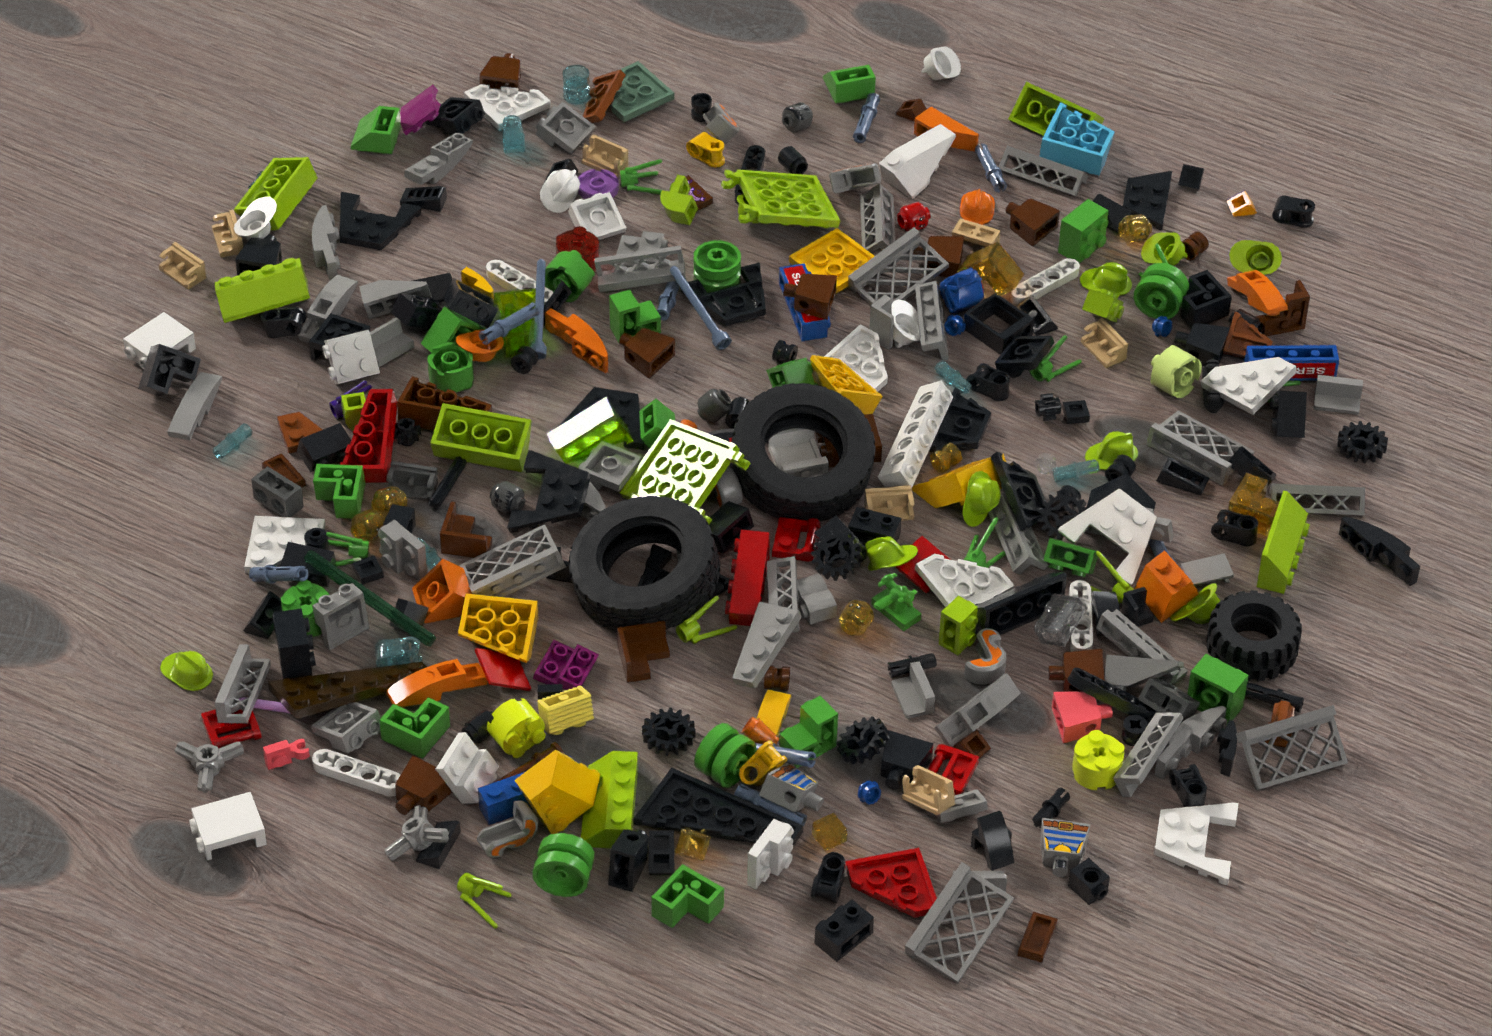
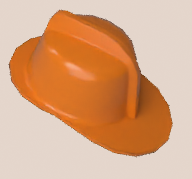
M978 189L962 196L960 205L962 219L981 225L987 224L992 220L995 200L990 194Z
M480 329L458 335L456 343L462 349L472 353L473 361L488 362L503 347V338L499 337L485 345L483 341L486 338L482 341L479 338V332L485 329Z

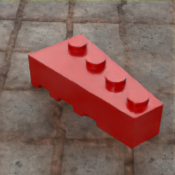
M370 389L360 413L359 423L355 425L353 430L354 435L351 443L347 445L346 455L343 462L340 463V465H363L365 483H389L386 479L391 467L397 414V400L393 389Z
M741 530L740 538L735 539L734 552L738 554L737 559H732L731 573L735 574L734 580H729L728 594L732 595L731 601L726 600L725 615H729V624L751 626L758 604L762 602L761 595L764 594L767 561L770 559L769 532Z

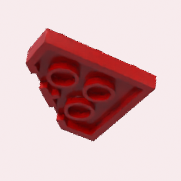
M920 848L845 861V869L852 888L914 918L925 916L937 899Z

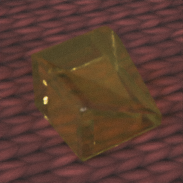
M833 812L812 823V835L822 848L827 851L847 841V828Z
M689 828L682 829L675 853L704 861L711 837Z

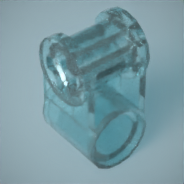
M515 115L504 117V132L502 135L504 154L525 152V136L521 119Z
M411 636L378 641L375 644L376 667L422 662L423 658L421 653H419L420 641L416 637Z

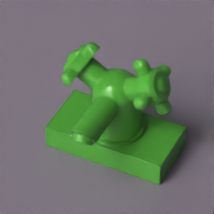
M896 573L888 574L878 583L879 587L886 585L887 588L871 598V605L902 631H905L921 620L922 613L915 609L912 603L917 590H908L907 586L896 585L893 579L898 575Z

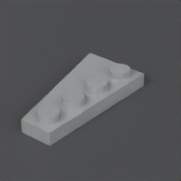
M759 602L732 677L736 685L756 689L802 618L799 610Z

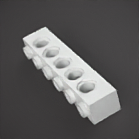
M942 380L919 388L879 473L878 478L885 487L907 485L913 487L953 399V395Z

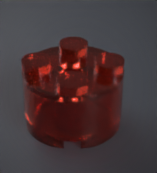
M577 226L573 230L566 231L556 237V255L562 251L571 252L576 250L581 254L582 259L586 261L589 267L594 272L596 271L594 258H599V240L593 233L586 231V228L582 226Z

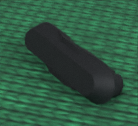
M1211 359L1206 362V366L1202 370V379L1215 367H1219L1217 360ZM1203 388L1204 406L1210 413H1217L1222 408L1224 399L1220 397L1218 391H1208Z

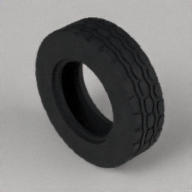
M792 383L776 386L760 393L739 414L731 443L738 446L739 452L744 454L743 458L751 463L746 471L730 463L731 468L738 477L744 497L751 504H754L756 508L778 519L783 517L808 521L811 518H815L819 521H824L844 513L845 510H849L865 492L875 458V439L867 418L849 399L836 391L819 385ZM793 428L809 429L823 435L833 444L839 456V463L832 470L821 476L811 478L796 477L783 472L772 463L766 453L765 444L771 437L781 431Z
M664 496L630 498L600 511L580 530L573 542L569 555L570 576L578 600L585 613L599 625L616 632L619 627L665 621L666 630L683 623L708 602V599L711 598L720 577L719 554L711 528L706 519L692 506ZM649 543L665 544L681 553L680 560L672 572L663 579L649 585L625 586L608 577L614 562L623 553L639 545Z

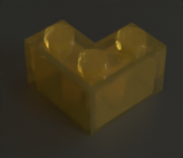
M999 242L968 255L958 269V272L972 267L982 278L981 281L986 280L999 296L1013 291L1024 276L1022 270Z
M1246 473L1229 501L1228 510L1255 517L1258 520L1257 533L1268 537L1279 502L1266 498L1268 480Z

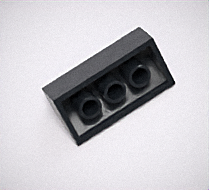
M1065 572L1049 573L1035 578L1024 585L1017 586L1001 595H996L985 602L975 604L978 606L976 634L984 628H990L1003 635L1062 609L1067 580Z

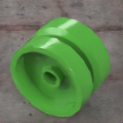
M712 240L698 246L694 251V280L699 279L707 293L739 285L741 283V253L739 249L732 243L722 240Z
M1155 263L1148 266L1134 291L1136 306L1142 313L1154 319L1160 316H1166L1168 319L1174 317L1180 310L1183 297L1187 295L1189 290L1187 277L1181 270L1170 264Z
M721 723L709 731L700 743L694 758V766L704 775L711 776L722 787L729 788L741 780L739 770L755 754L756 744L747 736L739 734L729 724Z
M556 833L545 837L540 843L537 853L538 858L532 871L533 880L537 886L555 896L571 897L583 893L588 886L590 871L595 859L594 850L591 845L582 838L572 834Z

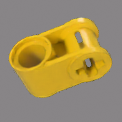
M702 132L686 143V149L693 158L713 168L721 167L725 164V157L723 156L725 146L721 140L710 136L706 132Z
M771 740L761 745L755 754L740 768L739 777L743 783L760 786L765 782L768 773L787 762V757L780 755L773 747L774 743ZM752 768H756L758 774L756 779L752 781L749 778V772Z

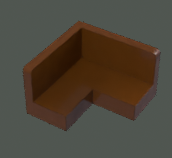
M1301 280L1296 281L1294 293L1286 295L1285 302L1288 305V310L1280 312L1277 316H1268L1267 314L1255 316L1263 323L1262 334L1272 336L1305 329L1310 295Z
M451 501L440 531L441 553L475 558L490 551L492 537L472 534L475 526V517L457 514L456 502Z
M665 621L617 628L618 650L627 683L651 679L648 661L670 658Z

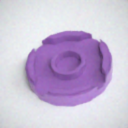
M590 169L578 177L580 182L578 194L584 199L591 198L597 193L605 194L610 192L613 198L618 193V177L608 170L601 169V171H595V169Z

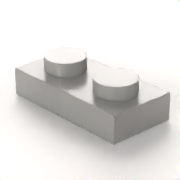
M978 789L955 795V805L935 816L942 823L951 822L956 818L967 815H975L981 811L988 810L987 800Z

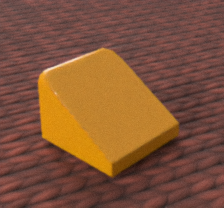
M1246 191L1227 201L1234 217L1257 213Z

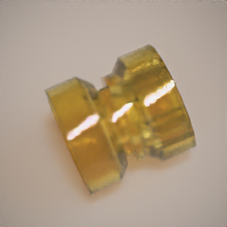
M953 443L944 445L941 451L936 450L930 455V462L933 468L941 474L948 471L950 466H956L962 461L961 452Z

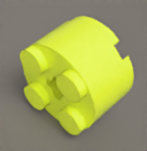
M521 698L522 701L510 699L501 704L492 713L494 719L491 724L489 721L487 723L489 734L506 754L512 755L514 758L521 757L526 750L535 744L541 743L546 736L543 719L528 701Z
M1093 730L1088 735L1080 738L1074 748L1072 764L1075 780L1081 786L1090 790H1097L1098 787H1106L1105 789L1114 787L1116 783L1113 778L1124 761V745L1114 737L1103 734L1099 730Z

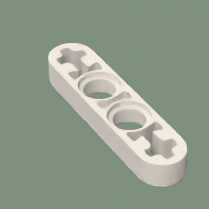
M1071 258L1064 259L1014 286L1010 297L1012 304L1017 306L1031 294L1037 300L1075 279L1079 275V262ZM1055 276L1058 277V279L1053 280L1049 279L1048 277ZM1039 285L1042 286V288L1036 289L1032 286Z
M491 260L486 264V275L490 280L528 303H535V280L501 260ZM509 278H516V279H517L516 281H513V282L507 281V279H509ZM545 287L544 305L553 294V291ZM533 288L532 291H524L523 289Z
M1083 580L1072 582L1069 589L1071 652L1092 650L1093 646L1091 586ZM1078 591H1082V598H1078ZM1084 607L1086 611L1078 612L1074 608ZM1078 624L1085 625L1087 629L1079 630L1075 626ZM1079 639H1084V646H1080Z
M320 749L312 756L313 769L319 774L385 796H396L395 784L400 774L395 771L329 749ZM343 766H351L353 768L349 772L339 770ZM366 773L375 775L374 778L369 780L362 778Z

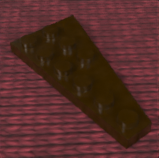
M412 662L268 681V687L271 693L294 718L299 719L385 694L386 690L392 685L427 666L423 662Z

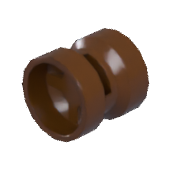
M1197 231L1192 233L1188 239L1182 241L1185 245V252L1188 255L1185 259L1189 261L1194 260L1199 253H1203L1209 247L1205 235Z
M770 665L764 675V689L771 690L776 687L783 691L789 690L790 667L775 668L773 665Z

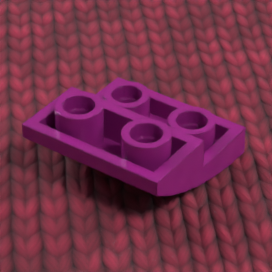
M433 84L401 107L400 119L405 135H408L410 132L416 133L422 128L424 122L427 120L430 122L439 115L438 111L441 104L436 99L438 89Z
M553 640L536 669L533 679L544 684H562V689L565 690L583 686L599 654L578 644L573 649Z

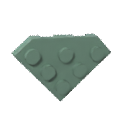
M637 61L621 69L626 76L622 81L621 88L615 94L612 112L620 120L626 122L674 100V92Z

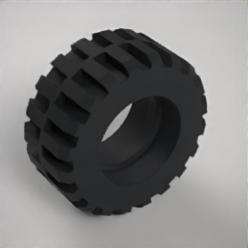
M1251 590L1250 593H1245V591L1237 592L1235 596L1231 594L1225 597L1212 610L1206 640L1207 650L1212 657L1248 674V681H1251V679H1257V682L1265 681V678L1271 680L1277 678L1279 674L1286 673L1294 665L1299 651L1302 624L1294 609L1288 603L1285 604L1284 600L1278 596L1275 598L1271 596V593L1264 592L1262 594L1255 590ZM1242 631H1256L1268 636L1270 639L1255 641L1244 638L1238 633Z

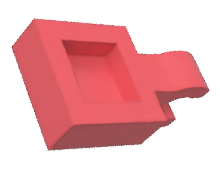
M298 739L290 744L287 740L263 747L267 769L270 770L292 763L291 758L299 760L309 758V749H303L306 747L305 740Z

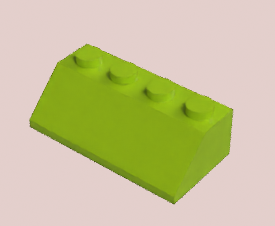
M1026 82L1008 120L1044 136L1060 102L1067 105L1066 109L1073 113L1075 111L1080 112L1082 118L1088 121L1094 120L1102 124L1105 118Z
M309 157L273 158L234 208L235 213L242 216L255 200L262 197H271L275 200L277 208L270 220V230H279L318 178Z
M289 258L277 265L268 264L259 270L244 271L239 276L232 278L223 277L218 282H215V291L224 323L310 299L308 282L300 258Z
M443 403L430 444L434 456L455 460L456 457L461 456L462 459H466L469 463L523 472L529 450L532 421L530 419Z
M1283 490L1262 553L1256 586L1281 594L1285 593L1287 585H1292L1295 572H1292V569L1297 570L1300 559L1297 553L1302 554L1305 540L1302 538L1308 536L1310 524L1306 523L1308 513L1288 491Z
M612 751L588 766L589 769H595L600 773L594 806L583 813L581 838L589 843L592 848H611L623 830L629 829L633 831L638 777V752Z

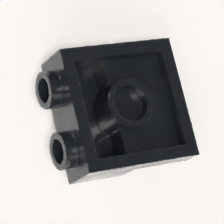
M450 97L440 105L439 115L430 122L427 120L426 125L442 127L444 134H464L465 131L470 129L471 125L483 119L485 112L481 101L478 99Z
M1014 336L995 361L996 369L1006 372L1011 378L1019 377L1024 370H1035L1054 345L1053 337Z

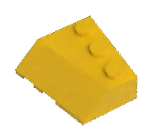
M816 355L811 356L812 375L814 381L819 386L840 393L843 397L853 402L864 415L873 414L883 397L878 391L842 360Z
M1002 454V459L1006 462L1004 454ZM989 457L931 478L927 482L913 485L912 491L934 508H939L960 502L961 506L964 505L968 482L971 476L978 471L987 473L991 480L997 481L1000 489H1002L993 461Z
M466 594L458 636L527 663L532 656L539 618L538 601Z
M554 750L514 781L540 821L551 834H556L566 829L571 822L594 806L600 773Z

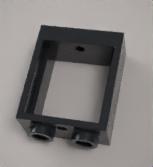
M453 278L443 296L450 310L486 328H489L499 310L492 297Z
M996 293L983 299L981 303L967 310L964 315L965 331L1000 355L1014 336L1033 335L1034 319ZM992 315H996L1011 326L999 334L984 324L983 321Z

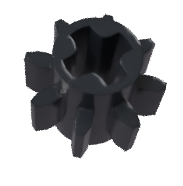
M1053 393L1041 394L1040 400H1035L1036 415L1038 417L1043 416V421L1056 420V414H1061L1059 397L1053 398Z
M402 418L398 423H395L394 439H398L399 445L411 446L415 441H419L421 427L420 425H415L414 419Z

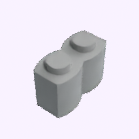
M819 573L797 579L798 608L802 619H806L809 624H814L837 617L835 599Z

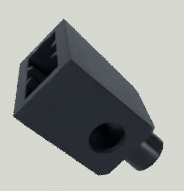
M268 234L264 239L250 238L235 258L237 275L239 276L240 273L248 270H259L268 264H280L282 261L281 243L277 241L276 237Z
M1195 323L1190 334L1177 331L1174 344L1185 346V351L1200 360L1201 365L1204 367L1206 362L1211 359L1217 360L1220 364L1230 328Z
M889 730L887 733L889 739L885 742L886 747H884L881 761V776L887 778L885 783L889 788L898 789L904 775L909 776L910 783L913 781V767L919 765L927 768L932 761L934 743Z
M625 829L611 847L609 886L633 892L647 862L649 837L645 831Z

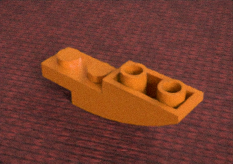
M1252 270L1227 277L1228 286L1237 292L1245 294L1248 297V304L1258 311H1262L1268 316H1277L1280 312L1288 310V305L1278 289L1261 272Z
M552 308L545 312L546 329L571 344L572 354L606 374L608 372V353L606 347L590 325L574 313L567 318Z
M453 659L431 665L408 675L388 688L386 694L392 704L407 707L423 704L428 697L435 701H440L443 692L487 685V679L479 663L461 665L458 659Z

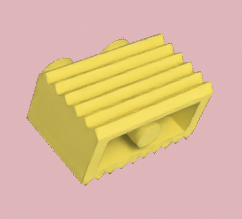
M577 686L568 691L565 690L559 694L551 695V697L547 696L542 698V700H538L539 716L545 723L544 730L549 735H559L564 732V729L582 727L587 721L593 720L594 713L592 711L591 694L582 686Z

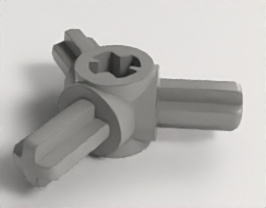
M183 741L177 743L175 753L190 760L192 766L196 767V773L199 775L197 788L203 791V793H208V791L212 790L214 776L224 767V762L242 755L244 749L240 742H234L218 749L217 746L205 744L197 748Z
M417 805L413 811L412 818L407 820L402 826V837L385 848L384 851L386 856L391 861H394L410 848L422 851L433 842H447L449 840V831L444 828H434L427 820V808Z

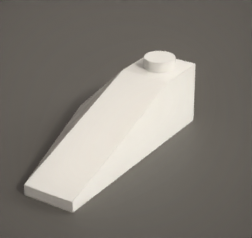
M940 124L896 148L879 163L882 179L913 200L928 186L931 175L938 169L939 161L942 156L946 155L956 134Z

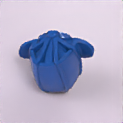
M972 267L940 282L939 290L950 313L969 310L984 299L982 278Z

